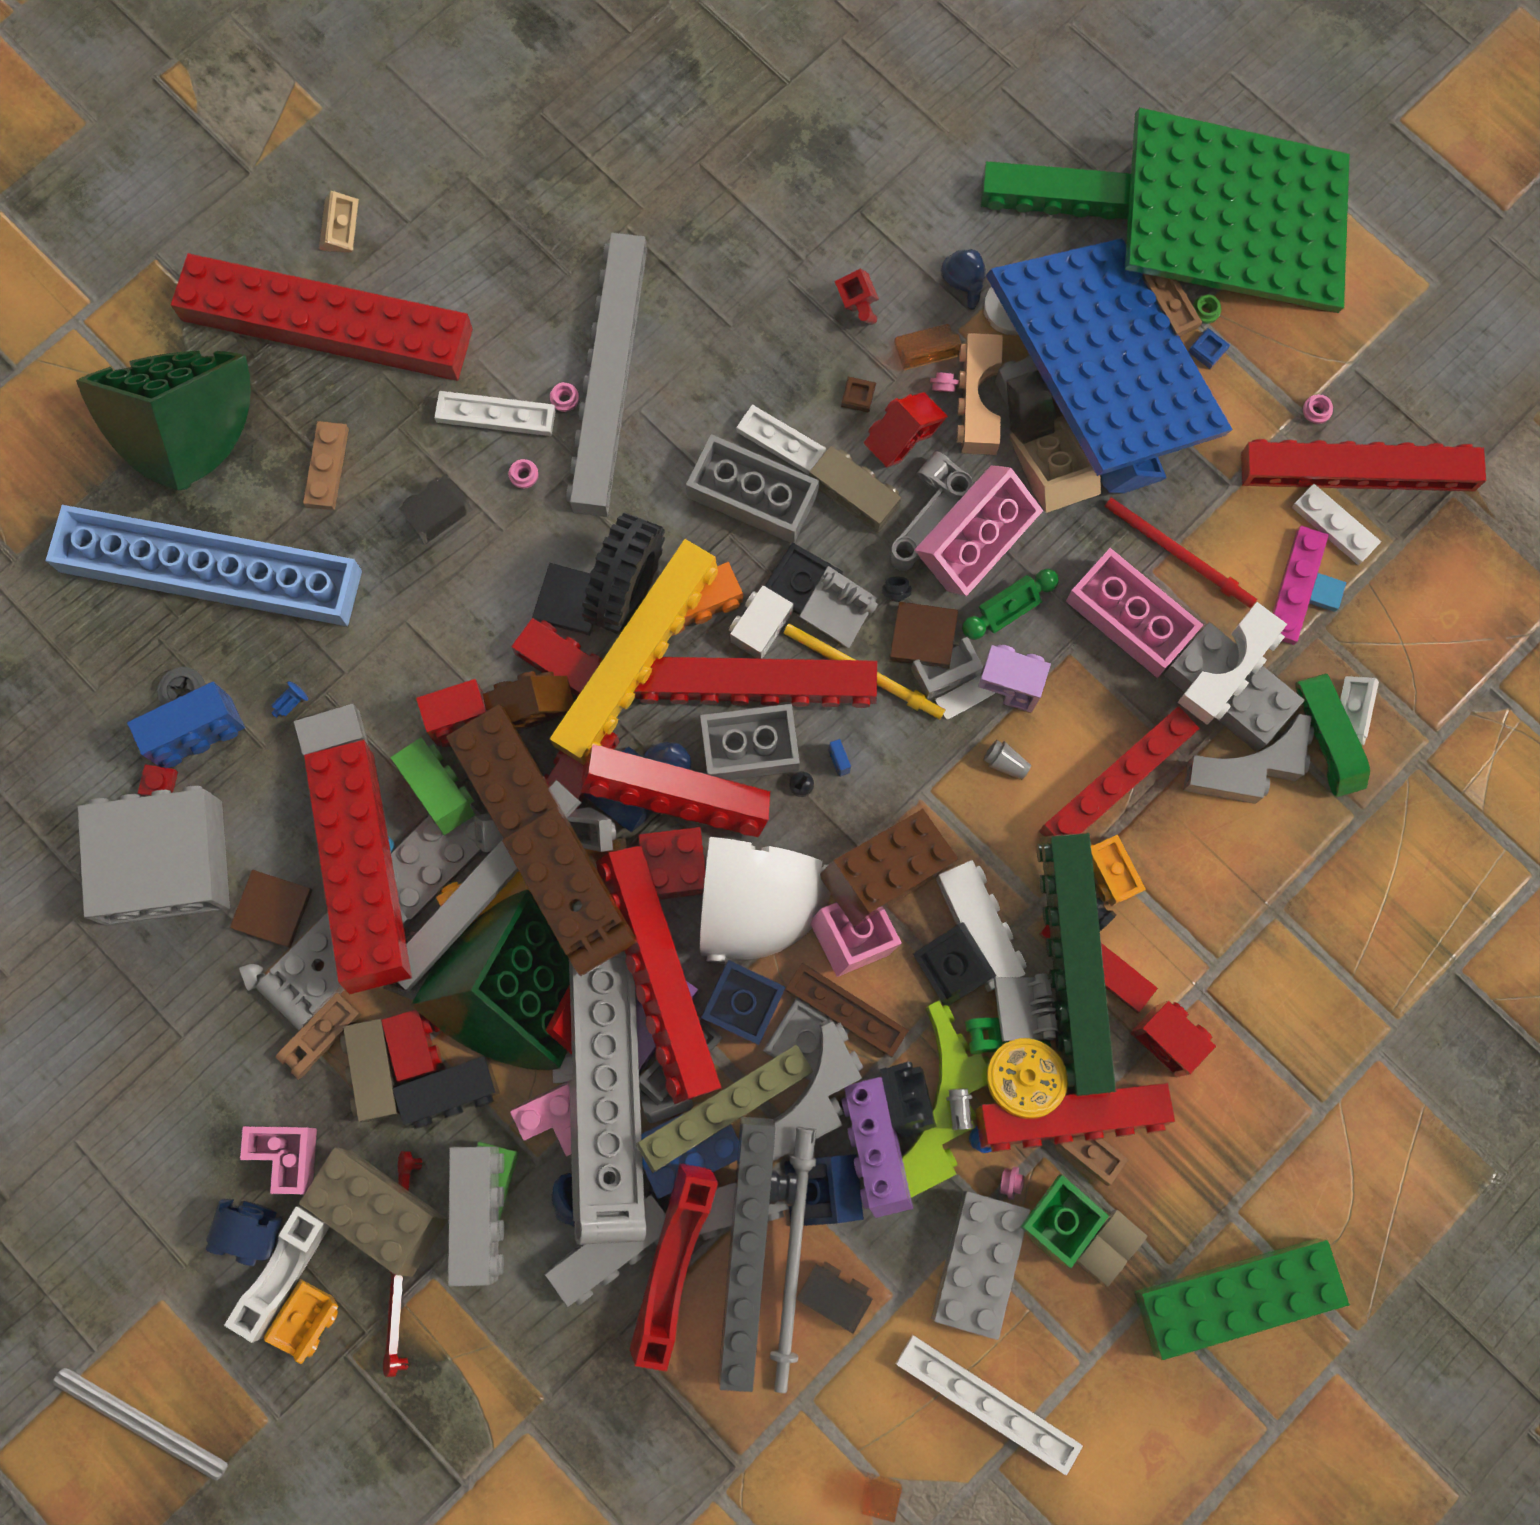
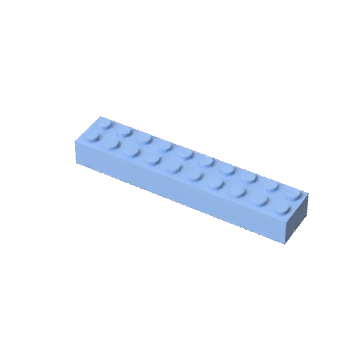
M67 505L61 506L45 560L60 573L347 627L362 573L355 559Z

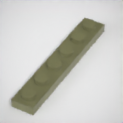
M796 1044L639 1141L636 1146L650 1170L654 1173L814 1071Z

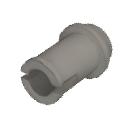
M968 1088L949 1090V1096L946 1097V1100H950L952 1130L973 1128L969 1103L972 1095L968 1094Z

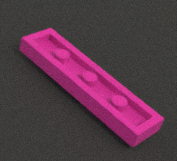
M1301 525L1296 531L1272 612L1287 624L1281 632L1285 636L1282 641L1292 645L1298 642L1329 534Z

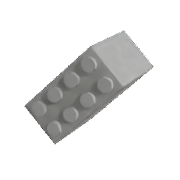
M187 786L183 788V792L171 793L170 790H157L152 792V796L140 797L138 794H126L120 796V800L116 801L96 798L89 800V804L78 805L84 918L108 926L230 909L222 801L212 795V793L202 789L201 786Z

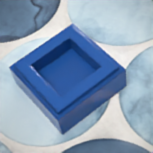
M1207 328L1190 347L1188 353L1211 369L1229 349L1230 344Z
M838 739L830 742L828 752L837 774L840 777L849 774L851 765L841 740Z

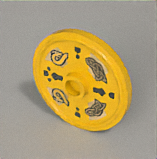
M1020 1038L1003 1044L992 1056L987 1069L988 1088L994 1100L1006 1112L1020 1118L1034 1119L1048 1115L1058 1107L1066 1094L1068 1083L1064 1063L1051 1047L1038 1040Z

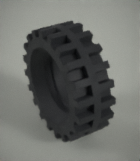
M625 512L617 518L616 525L613 524L611 526L610 534L603 541V547L596 556L594 569L591 570L589 575L591 578L586 586V597L582 603V607H584L582 611L584 621L616 634H621L646 597L649 587L652 586L654 581L653 577L658 569V561L663 551L661 547L665 541V537H663L665 529L662 526Z

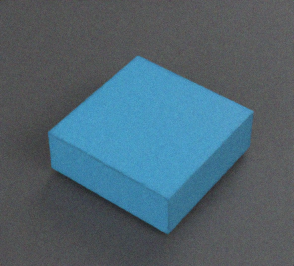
M1318 573L1309 604L1336 612L1339 609L1347 582Z

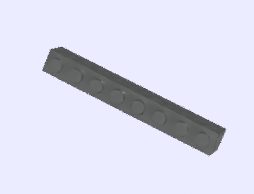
M741 1117L718 1375L720 1390L753 1392L776 1125L773 1119Z

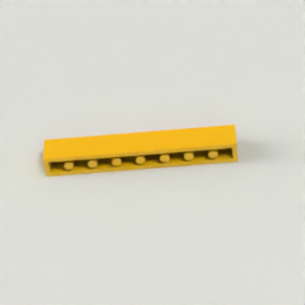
M683 540L550 737V741L555 748L584 765L592 745L601 746L600 742L605 734L609 735L613 732L618 723L617 716L623 708L627 709L635 698V693L633 692L639 683L644 684L652 672L651 665L656 658L661 659L669 646L667 641L673 633H679L685 623L684 616L689 609L693 610L698 605L702 597L700 592L706 584L710 585L717 576L718 569L715 556L690 541Z

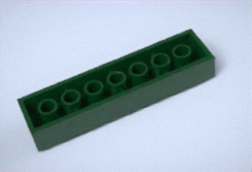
M1090 833L1040 837L1041 843L1036 845L1038 862H1043L1044 875H1040L1039 882L1041 893L1046 894L1047 906L1043 907V920L1045 925H1049L1050 938H1046V950L1048 957L1053 959V969L1049 970V979L1052 980L1051 988L1056 989L1057 1001L1052 1003V1007L1056 1008V1012L1053 1014H1055V1019L1059 1020L1060 1032L1056 1033L1055 1040L1057 1051L1062 1052L1068 1083L1067 1089L1077 1096L1116 1092Z

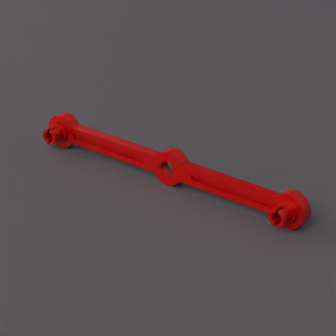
M401 1151L397 1165L399 1173L398 1184L409 1191L411 1170H420L422 1168V1165L415 1164L422 1163V1158H413L410 1151ZM389 1271L391 1274L383 1373L385 1377H395L398 1370H407L408 1365L405 1364H408V1358H398L397 1356L403 1276H396Z

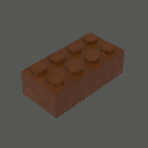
M921 809L836 858L820 873L822 882L853 927H856L930 882L939 874L944 873L958 860V857L924 809Z

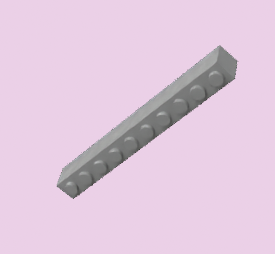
M611 233L610 244L605 243L603 260L607 261L606 270L601 269L599 286L603 287L602 296L596 297L595 312L599 313L598 322H593L591 339L595 340L594 348H589L587 356V366H591L590 375L584 376L583 393H587L586 401L581 402L579 408V420L583 421L581 430L577 429L575 434V447H578L577 457H572L571 474H574L573 484H568L566 501L570 502L573 513L608 517L647 255L645 236Z

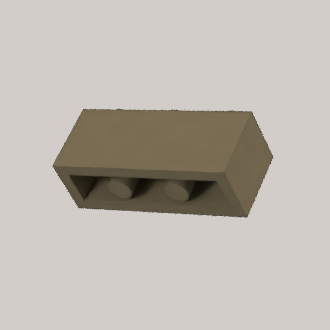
M830 446L809 471L810 477L819 480L820 492L877 534L900 507L901 497L899 492L892 485H884L877 480L875 474L867 467L863 466L861 468L855 464L851 456L844 450H836Z
M382 1019L343 1026L344 1035L340 1037L342 1051L344 1054H348L349 1066L345 1068L346 1079L349 1085H353L354 1097L350 1099L351 1111L354 1117H358V1122H369L400 1115L392 1089L397 1087L398 1083Z

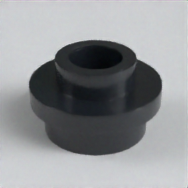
M889 577L882 586V594L888 597L890 601L900 602L912 594V587L909 585V580L904 577Z

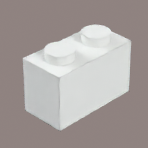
M762 586L758 593L755 591L751 593L745 604L747 610L742 617L736 616L729 628L731 643L759 659H763L793 613V603L765 586Z

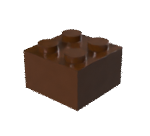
M534 671L525 672L517 676V681L496 683L493 685L494 690L483 694L486 710L488 711L498 704L502 705L515 729L532 728L564 716L574 703L567 676H554V672H545L536 675Z

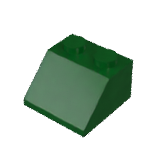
M1059 1174L1021 1227L1031 1241L1055 1262L1072 1268L1109 1215L1067 1178Z

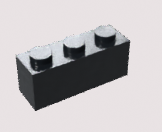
M486 1056L392 1088L403 1125H413L414 1129L433 1124L432 1118L444 1114L445 1119L463 1113L462 1107L473 1103L475 1108L494 1102L492 1096L500 1094L490 1060Z

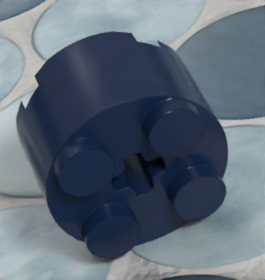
M222 1199L218 1203L206 1238V1250L217 1255L227 1253L237 1256L236 1261L238 1263L254 1266L256 1260L270 1258L283 1217L275 1218L277 1212L259 1204L243 1201L242 1206H233L234 1199Z

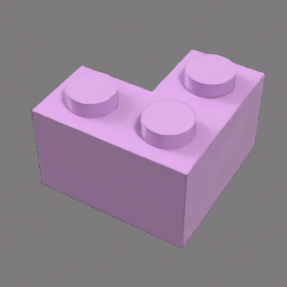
M992 645L978 687L1005 695L1003 704L1032 713L1041 698L1051 664L1044 662V658L1035 654H1027L1025 656L1016 653L1015 649L1010 646Z

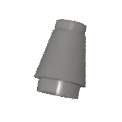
M995 740L984 757V761L989 763L988 767L1021 780L1024 779L1031 768V764L1005 741L1001 743Z

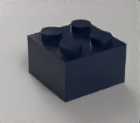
M727 960L701 1018L759 1045L786 987Z

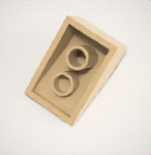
M1064 416L1010 434V440L1031 489L1046 513L1101 494L1100 475H1096Z

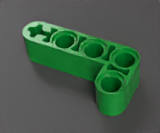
M1324 673L1297 681L1295 683L1296 693L1304 699L1301 706L1305 715L1311 716L1310 726L1314 727V735L1328 764L1327 780L1332 794L1337 798L1365 790L1369 781L1370 765L1329 675Z

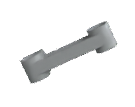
M935 451L916 473L925 484L936 491V494L892 545L890 562L899 571H907L914 566L915 562L919 559L918 554L914 551L915 548L973 486L972 477L941 452ZM961 485L965 491L956 492L951 486ZM905 549L911 553V556L902 558L897 554V551Z

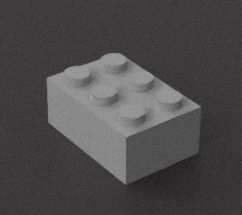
M792 704L700 715L708 775L733 780L799 771L800 761Z

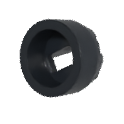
M801 771L791 777L790 790L794 795L806 797L813 791L814 780L809 773ZM802 777L808 778L800 790L796 788Z

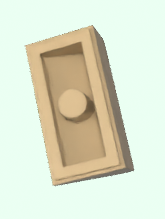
M330 191L324 202L319 250L333 252L353 251L359 199Z

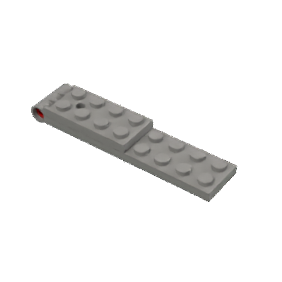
M469 804L475 815H481L471 804ZM429 815L391 853L404 929L441 893V889L449 885L482 852L476 846L474 816L444 836ZM328 912L269 970L270 972L256 986V989L298 1031L337 992L341 994L345 990L338 982ZM323 961L324 968L321 971H317V963Z
M622 951L583 976L577 973L569 959L573 1080L569 1082L575 1240L577 1244L643 1242L646 1236L642 1155L636 1146L642 1139L635 982L632 973L629 972L626 966L625 951ZM604 1174L610 1177L609 1185L603 1180Z

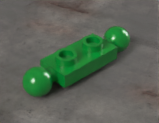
M1043 569L1037 573L1035 582L1033 578L1026 575L978 606L982 616H971L964 621L962 631L965 637H968L970 640H978L984 636L986 627L995 634L1042 603L1039 592H1051L1057 588L1059 583L1057 573L1052 569Z

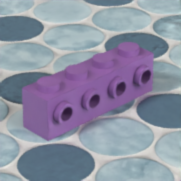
M878 1077L845 1087L846 1098H842L841 1101L845 1116L851 1117L852 1127L848 1128V1135L851 1146H857L859 1157L854 1158V1165L858 1178L863 1177L865 1188L860 1189L864 1208H869L875 1218L913 1209L897 1132L892 1127L882 1078Z

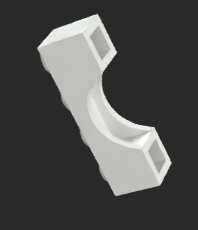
M1257 602L1231 633L1239 650L1236 668L1223 674H1212L1202 671L1178 703L1205 724L1210 723L1214 718L1220 720L1231 707L1226 702L1232 694L1238 697L1249 684L1245 678L1250 671L1256 674L1267 659L1263 657L1264 653L1268 648L1274 651L1285 636L1281 632L1287 624Z
M295 1207L278 1236V1243L271 1259L255 1283L242 1295L224 1326L250 1342L263 1339V1336L271 1326L330 1226L304 1207Z

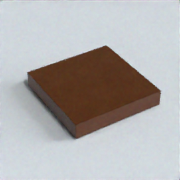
M899 602L890 660L913 663V661L919 659L922 665L950 669L958 610Z
M252 869L230 928L291 948L312 889Z

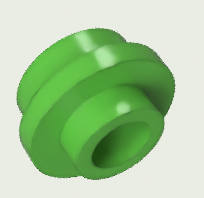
M1213 295L1201 296L1193 304L1202 323H1213L1221 314V304ZM1202 308L1209 309L1210 313L1204 312Z

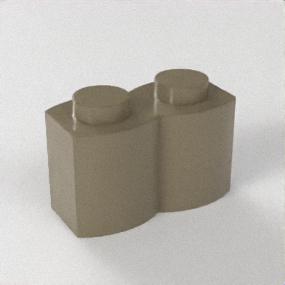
M1112 1210L1111 1213L1104 1211L1109 1217L1076 1261L1078 1265L1105 1287L1112 1283L1147 1238L1143 1231L1118 1210Z

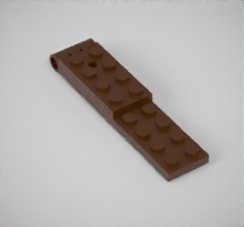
M500 704L496 705L446 736L502 835V842L577 973L583 976L637 943L632 930L625 921L503 706ZM581 901V909L575 912V903Z

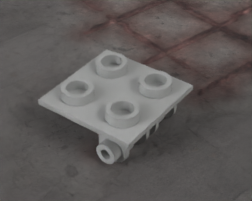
M827 566L799 617L849 648L867 615L875 611L878 605L875 602L877 597Z
M1037 974L1035 977H994L1002 1041H1014L1020 1038L1038 1041L1055 1040L1056 1031H1059L1056 1026L1055 1014H1051L1056 1012V1008H1050V1004L1055 1001L1054 998H1049L1052 995V980L1048 979L1047 974Z

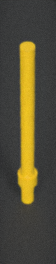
M788 624L783 632L788 637L830 660H855L791 624ZM877 672V686L908 702L907 706L918 711L921 709L941 720L946 709L926 699L925 694L917 690L913 692Z

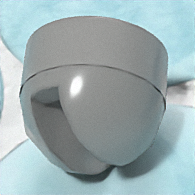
M248 964L239 968L247 991L255 989L259 981L265 976L264 973H261L263 968L257 964Z

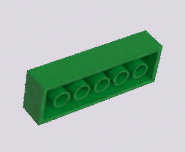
M1318 1238L1134 1291L1154 1357L1160 1360L1180 1356L1350 1305L1329 1241Z

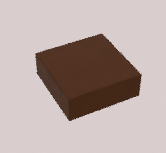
M848 376L841 407L869 413L876 382Z

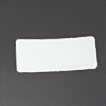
M981 675L935 700L938 706L946 709L944 713L946 719L958 715L995 694V692L978 687Z

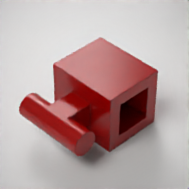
M860 268L834 281L845 308L852 312L858 310V317L861 321L874 325L877 322V316L873 313L870 304L879 300L869 274Z

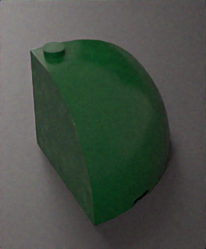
M200 351L167 353L129 361L131 367L113 371L112 367L104 368L79 378L76 382L98 428L116 452L131 467L158 484L175 490H185L191 487V483L212 472L226 459L243 431L251 396L250 373L245 355L225 351H215L213 353L214 356H201Z
M527 889L507 897L487 910L466 928L435 964L411 1006L449 1037L479 1054L520 1068L553 1070L560 1069L567 1050L546 1032V1029L570 985L569 957L562 949L532 893Z

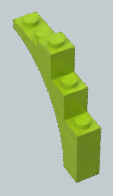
M940 1001L925 1008L935 1033L939 1054V1081L932 1108L936 1127L921 1132L911 1148L902 1156L911 1198L956 1175L954 1167L958 1166L956 1159L949 1148L944 1150L942 1144L975 1128L973 1121L976 1120V1115L970 1105L973 1128L952 1130L950 1100H946V1097L949 1096V1090L968 1088V1094L988 1085L987 1069L990 1059L988 1056L982 1057L981 1054L968 1057L966 1051L970 1050L968 1043L962 1033L956 1034L951 1024L955 1022L954 1016L947 1005L942 1006Z

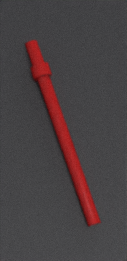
M1112 497L1106 503L1105 508L1221 588L1219 591L1227 597L1233 596L1250 609L1257 601V598L1238 586V581L1231 576L1229 578L1225 577Z

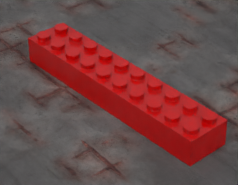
M187 253L171 302V307L183 322L455 381L459 380L473 331L467 313Z

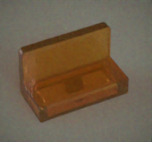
M949 324L897 336L894 341L903 370L958 357L962 344L959 334H953Z

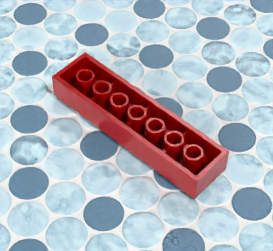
M365 740L305 754L304 759L338 982L350 995L411 979L412 974L374 754Z

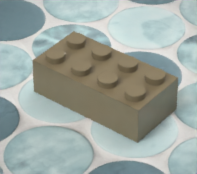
M337 1147L333 1149L299 1202L302 1207L396 1276L413 1277L448 1221L446 1217L351 1150Z

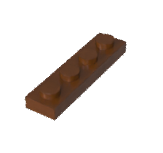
M804 963L800 965L786 988V991L833 1021L841 1023L844 1028L891 1058L909 1031Z

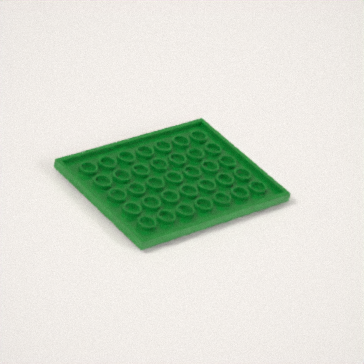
M1139 107L1134 118L1125 270L1339 313L1344 309L1350 154Z

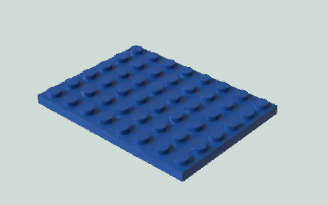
M1123 238L992 268L986 275L1097 476L1226 436L1233 430L1179 335L1176 336L1170 327L1168 316L1162 313L1156 303V295L1145 284L1142 278L1143 273L1125 270L1126 244Z

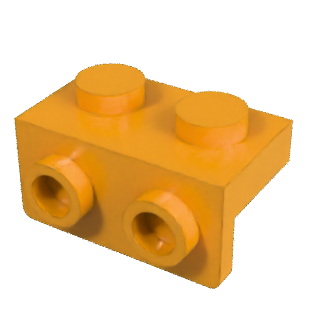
M1118 834L1096 845H1091L1093 871L1099 883L1096 885L1097 891L1104 902L1108 901L1110 907L1146 890Z
M300 1279L263 1336L264 1340L294 1357L295 1362L302 1364L306 1357H311L319 1345L318 1338L324 1328H329L337 1317L338 1305L334 1297Z

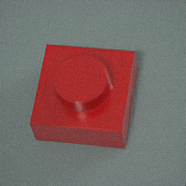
M145 764L137 794L144 797L152 796V792L157 790H170L173 793L178 771Z

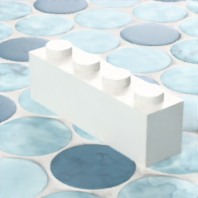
M973 860L939 874L936 881L956 925L962 922L965 923L997 975L996 977L1024 976L1025 972L1023 969L1027 967L1021 952L1019 950L1015 952L1010 942L1013 939L1012 932L1006 922L1002 923L997 914L1000 911V907L993 894L989 895L984 886V883H987V879L980 866L976 867ZM994 978L984 984L987 992L995 989Z

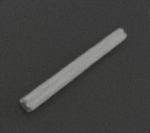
M68 1368L61 1369L54 1378V1386L211 1479L218 1480L225 1473L228 1466L227 1462Z

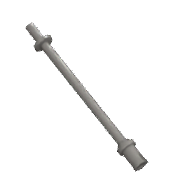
M796 1127L794 1156L790 1157V1164H793L797 1175L796 1196L791 1213L778 1350L770 1352V1359L777 1361L774 1391L777 1393H787L790 1363L798 1362V1354L791 1352L808 1172L812 1167L816 1166V1159L813 1158L817 1129L809 1127Z

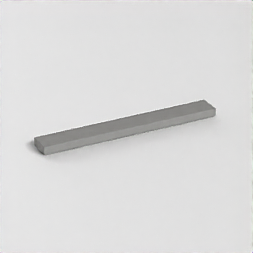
M557 780L550 787L566 818H568L581 802ZM502 840L406 944L412 978L398 982L405 990L410 991L518 873L519 870Z

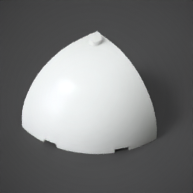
M710 837L701 916V956H707L706 961L713 963H725V958L739 960L757 959L781 952L795 944L812 929V918L821 908L826 907L831 893L822 882L820 873L828 865H824L822 868L821 860L786 849L768 846L762 847L761 851L755 850L751 842Z

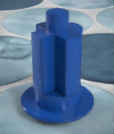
M291 681L287 682L289 688L272 704L274 710L271 713L276 718L279 715L286 717L302 699L308 701L306 693Z

